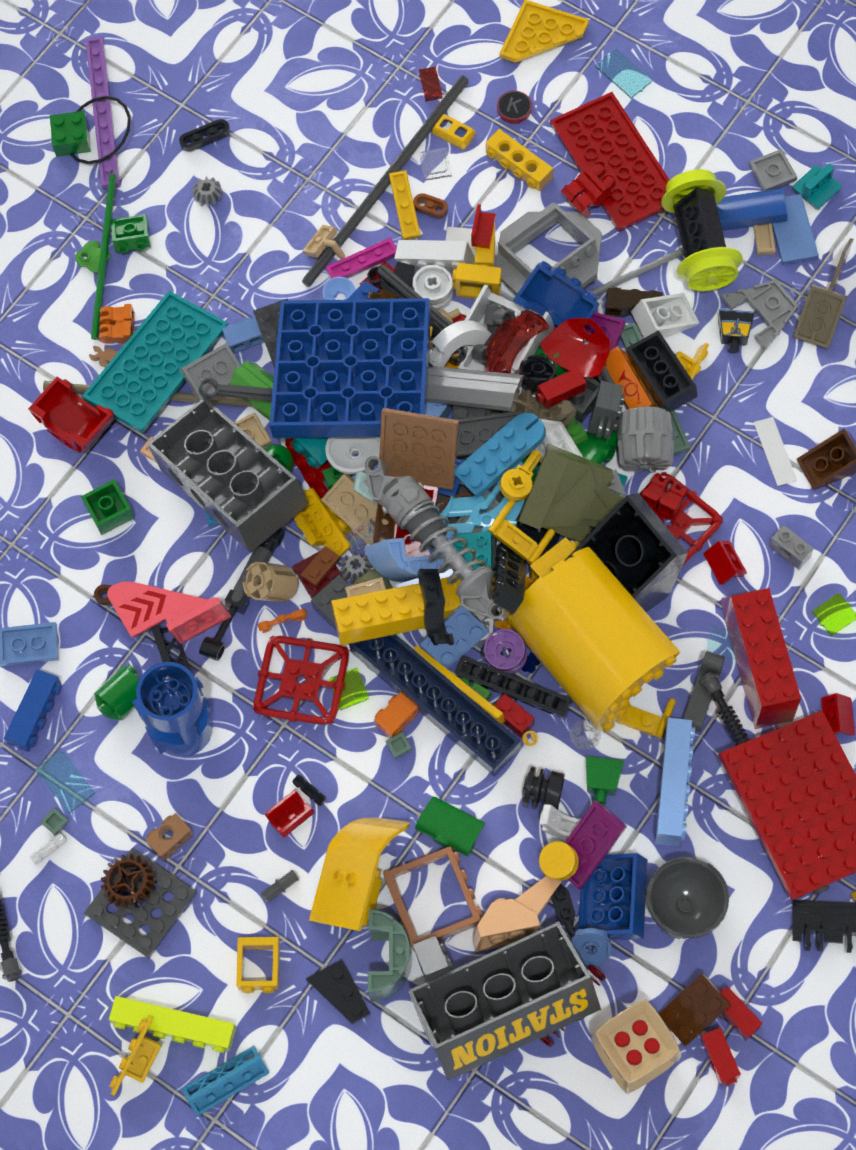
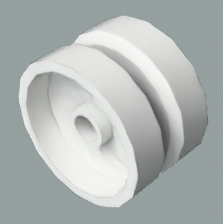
M428 265L416 272L413 277V290L422 298H429L430 304L435 309H445L453 299V280L450 273L444 267Z

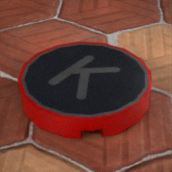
M512 90L500 96L497 101V112L508 123H520L522 120L529 118L532 112V102L525 93Z

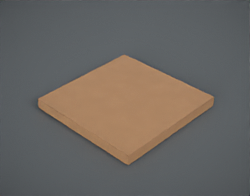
M383 408L381 413L379 458L387 464V476H413L422 485L453 490L459 420Z

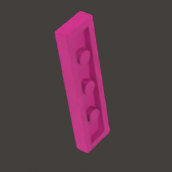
M390 237L326 266V271L331 279L335 277L349 278L395 257L397 248Z

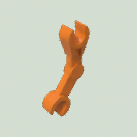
M299 609L288 615H279L271 621H262L257 625L259 631L266 633L271 630V627L289 620L303 621L306 619L307 613L305 609Z

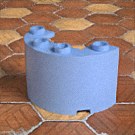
M446 534V538L449 541L452 540L453 534ZM404 538L386 539L365 547L366 555L373 568L385 578L396 582L418 578L417 573L419 569H438L445 561L441 557L435 562H429L430 555L406 557ZM434 546L429 548L430 555L436 550Z

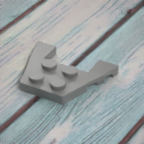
M777 280L754 285L753 288L746 290L740 289L735 293H725L721 296V299L730 310L747 301L768 325L767 328L755 335L756 341L764 350L770 346L799 307Z

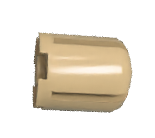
M255 562L246 569L248 573L246 575V582H243V587L248 597L261 601L285 603L293 598L297 592L298 578L295 577L296 573L287 565Z

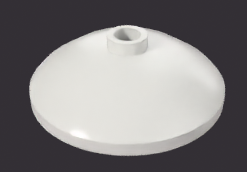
M329 437L325 448L328 462L334 469L342 473L356 474L357 471L365 472L366 459L370 456H377L379 458L380 437Z

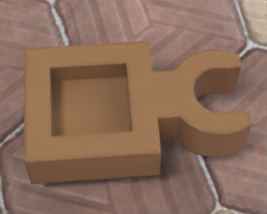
M93 346V350L98 353L96 355L89 354V358L92 361H99L100 366L106 367L118 351L107 347L105 351H102L100 347Z

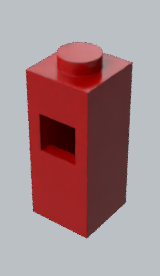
M578 368L538 385L537 401L543 404L545 409L550 408L563 400L585 392L587 382Z
M728 986L724 990L718 989L732 1004L721 1015L747 1041L761 1028L763 1023Z
M721 1027L701 1035V1043L719 1085L725 1084L728 1087L737 1083L741 1073Z

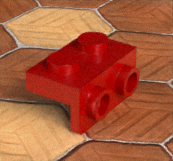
M293 790L265 813V816L271 826L285 838L312 816L314 811L301 798L299 793Z

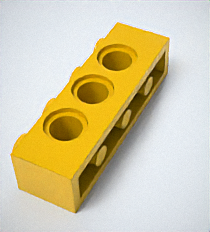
M498 129L485 142L486 154L490 158L497 160L503 168H508L517 178L523 179L530 188H535L540 192L553 178V167L501 129Z

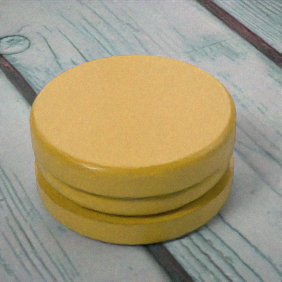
M556 841L547 844L539 855V866L542 872L551 879L557 881L567 880L578 869L579 858L577 852L564 842Z

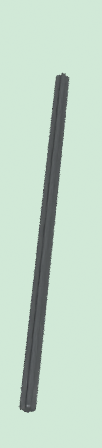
M464 75L459 77L333 240L337 242L340 248L389 186V173L399 172L441 116L445 114L468 84L467 77ZM331 247L325 249L302 279V283L307 287L313 284L336 254Z

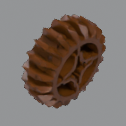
M130 854L128 859H126L125 855H121V861L114 858L115 864L108 863L107 865L110 869L103 870V873L106 875L101 877V881L104 882L101 885V889L106 890L103 895L109 897L108 901L110 903L115 902L114 905L116 907L122 904L123 909H127L128 904H130L133 909L135 908V902L141 906L143 904L141 899L148 900L149 897L146 894L153 893V890L150 888L156 885L155 881L152 880L155 878V874L151 873L153 868L147 866L148 862L146 860L141 862L142 858L140 856H137L134 860L133 854ZM133 867L139 869V871L127 872L124 868ZM119 872L120 878L118 881L115 882V885H113L114 877ZM124 875L130 879L132 888L125 882ZM144 877L143 884L141 888L137 891L136 885L141 881V878ZM129 891L132 895L121 896L117 892Z

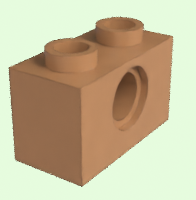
M175 813L172 816L166 817L158 829H153L147 835L146 842L164 862L194 834ZM166 833H173L171 839H164V835Z

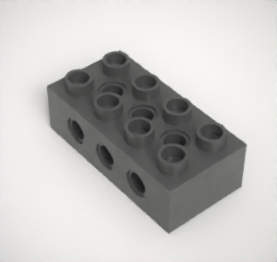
M201 399L147 443L160 470L250 553L308 505L297 478L208 399Z

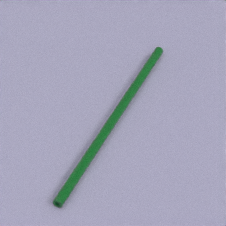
M115 174L109 175L91 331L92 340H98L100 309L102 308L116 185Z

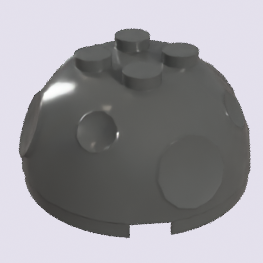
M678 857L667 861L652 875L647 888L646 899L652 919L662 932L676 939L689 940L708 935L721 924L729 907V891L722 874L712 864L698 860L696 857Z

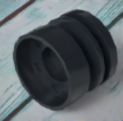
M531 766L523 787V807L528 808L530 800H534V810L538 807L539 802H543V807L544 804L552 805L558 810L565 773L552 770L549 778H545V769L541 768L538 777L536 776L537 767Z

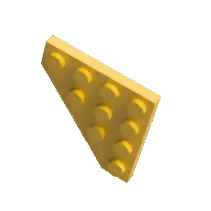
M524 0L499 53V58L517 63L583 38L589 25V19Z

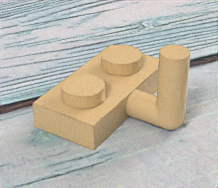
M323 224L302 250L306 256L318 258L326 247H331L339 259L345 256L337 242L333 240V237L338 232L336 228Z

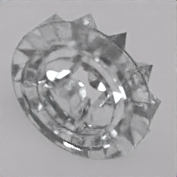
M578 720L571 727L570 740L575 747L582 750H590L599 744L601 731H598L590 720ZM582 728L586 732L591 731L589 733V740L585 736H580L582 735Z

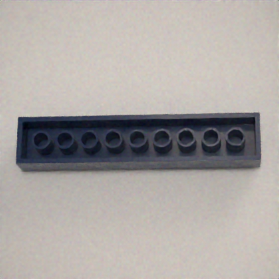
M396 634L349 644L350 652L398 694L402 692L415 703L422 715L494 777L521 749V741Z

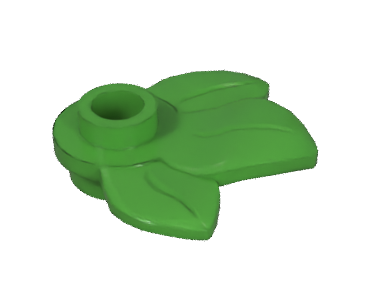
M98 241L86 243L83 250H79L75 255L77 264L81 267H87L93 273H98L101 248H99L100 244ZM109 252L107 255V261L111 258V254Z

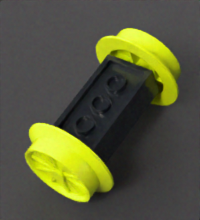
M704 169L689 170L674 176L667 183L666 193L661 201L662 207L676 216L685 259L678 265L677 274L681 279L687 281L690 289L695 291H712L731 284L738 277L737 268L743 261L742 254L738 250L726 247L716 204L726 195V186L723 182L716 179L713 172Z

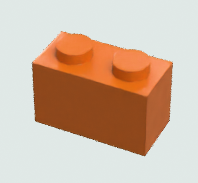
M402 692L397 696L394 695L389 700V705L384 710L380 709L375 715V726L389 738L399 734L419 714L418 706Z

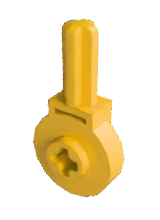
M533 450L523 466L518 465L516 469L508 470L503 474L499 486L502 495L507 499L521 501L529 496L532 489L531 479L534 474L532 471L542 458L540 451Z

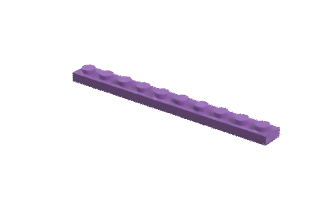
M103 37L87 38L85 41L92 99L110 96ZM109 99L92 103L98 159L110 154L116 148L111 102ZM115 153L105 161L99 162L102 189L108 188L110 174L116 175L115 187H120L117 155Z

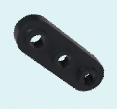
M218 119L186 132L180 136V146L185 151H192L222 139L230 133L229 123L224 119Z

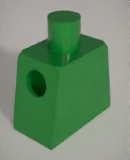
M586 756L587 792L595 794L594 801L605 805L607 795L615 796L624 760Z

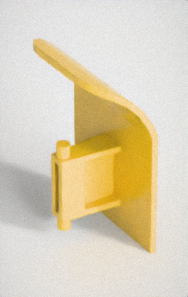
M373 817L360 818L344 826L328 845L309 921L361 931L362 926L367 927L369 909L375 910L382 884L380 879L381 871L377 870L380 855L393 838L409 828L410 822Z

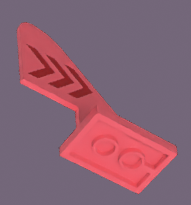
M124 581L112 585L107 592L110 602L132 638L166 620L168 630L182 644L231 617L228 609L218 596L204 599L145 584Z

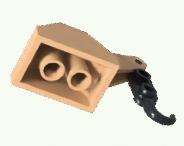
M545 876L515 900L500 898L492 902L477 925L472 940L475 952L507 946L537 932L540 927L538 916L550 899H552L557 919L566 928L568 935L573 938L576 932L574 929L575 911L569 891L561 885L562 881Z

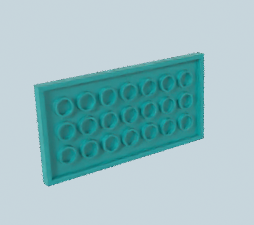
M168 291L82 395L83 400L95 407L99 404L103 408H110L114 412V418L143 434L186 379L180 371L181 368L206 355L222 336V328H225L228 323Z

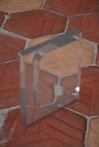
M447 148L419 152L424 181L452 177Z

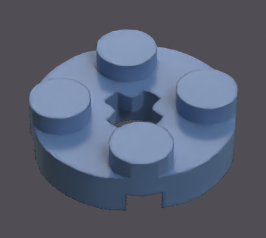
M595 928L578 929L571 939L573 947L586 967L589 964L595 967L602 964V961L606 958L608 960L611 956V940L605 930ZM594 945L595 947H593V950H589L587 946Z

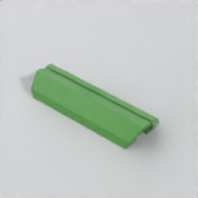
M245 361L242 366L234 370L230 385L273 389L274 377L257 363ZM244 399L270 421L272 402Z

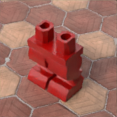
M599 163L591 169L587 166L577 176L576 180H572L570 184L565 185L561 190L586 219L591 214L589 207L600 206L607 197L612 195L610 190L616 184L610 175L606 176L602 181L599 179L606 172Z

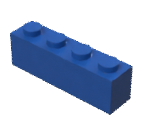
M36 669L4 736V740L8 745L27 752L30 751L31 747L35 746L39 730L43 729L45 717L52 710L53 700L62 688L58 676Z

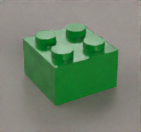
M85 111L50 115L52 147L56 157L69 155L70 153L91 152L89 125Z
M115 479L81 496L87 511L101 535L135 518Z

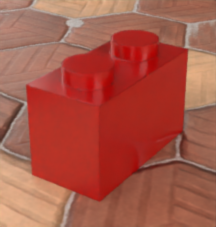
M505 693L493 705L503 713L505 719L503 724L520 739H522L526 731H530L534 726L535 718Z

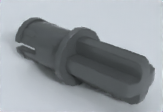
M291 870L279 880L276 879L274 884L261 892V896L266 902L271 901L280 893H285V890L296 881H299L298 876Z

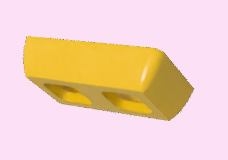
M446 114L441 116L432 129L433 135L462 150L467 148L476 135L473 128ZM444 120L452 123L447 130L440 127ZM461 127L467 130L464 137L455 135L458 128Z

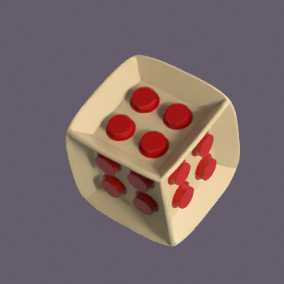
M646 999L633 1004L605 1022L591 1036V1041L599 1057L625 1094L639 1089L667 1071L675 1062L680 1060L682 1055L670 1030Z

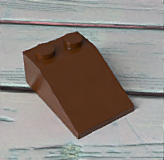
M845 428L796 459L813 490L856 473V441Z

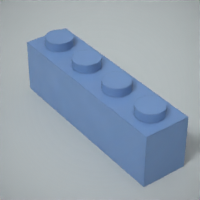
M255 316L245 318L241 322L229 324L222 328L224 339L233 354L264 343Z

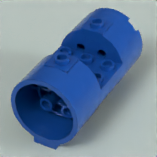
M162 662L147 669L139 679L136 689L137 699L132 701L146 725L145 729L160 754L167 752L171 755L187 757L203 750L210 741L213 729L211 712L209 710L211 704L206 697L202 698L204 695L201 689L204 686L199 678H195L188 668L175 662Z

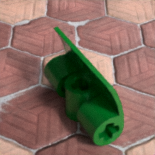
M618 428L616 431H612L611 437L607 438V440L603 439L604 436L597 438L596 434L588 433L587 431L586 434L589 439L576 446L586 459L601 465L604 461L610 462L615 454V449L618 447Z
M433 796L419 817L415 829L433 838V841L444 848L451 846L452 849L468 857L476 844L477 837L486 824Z

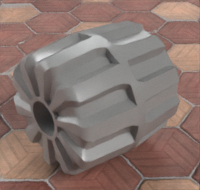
M636 407L621 413L620 418H618L617 446L619 463L624 470H633L636 473L648 470L652 473L656 472L657 469L665 470L668 469V466H672L674 432L670 412L658 407Z

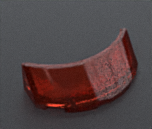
M524 310L521 311L519 316L514 319L509 318L499 326L486 349V369L488 372L511 374L513 362L521 348L535 335L549 328L542 315Z

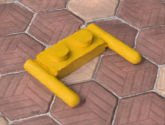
M508 500L489 527L488 532L495 535L494 537L521 558L526 559L529 564H532L542 554L555 535V531L549 529L537 545L529 536L511 522L505 520L516 501Z
M673 698L668 700L662 718L630 705L627 709V714L623 718L617 719L616 723L662 739L666 730L667 720L671 717L676 700Z

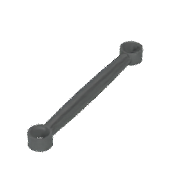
M205 378L199 386V394L204 399H213L216 395L272 402L273 389L222 385L218 384L213 378ZM206 383L213 385L215 392L212 394L206 393L203 390V385Z

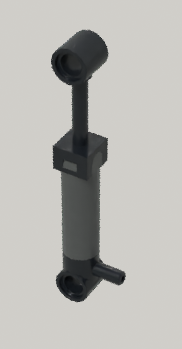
M279 528L253 550L233 590L230 589L224 600L226 607L229 608L228 611L231 617L221 623L214 638L205 637L200 646L199 654L215 661L221 659L225 650V644L221 640L235 613L238 612L244 615L250 604V597L247 596L243 587V582H246V575L248 573L246 569L255 562L269 563L276 547H279L283 541L284 529Z

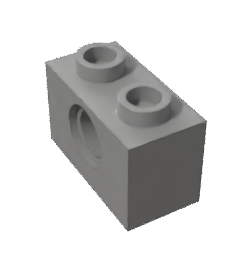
M785 525L771 538L769 545L772 550L798 570L811 558L814 550L813 547Z

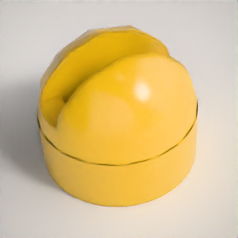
M526 731L522 736V741L526 746H534L538 742V735L534 731ZM526 734H530L533 743H529Z

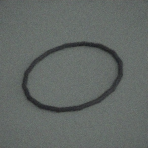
M111 96L93 98L81 105L76 111H81L94 101L109 99L117 101L123 106L128 117L127 130L121 143L113 152L101 159L92 161L79 159L73 153H70L69 155L77 162L85 164L103 162L113 156L125 143L130 132L131 116L127 106L120 99Z

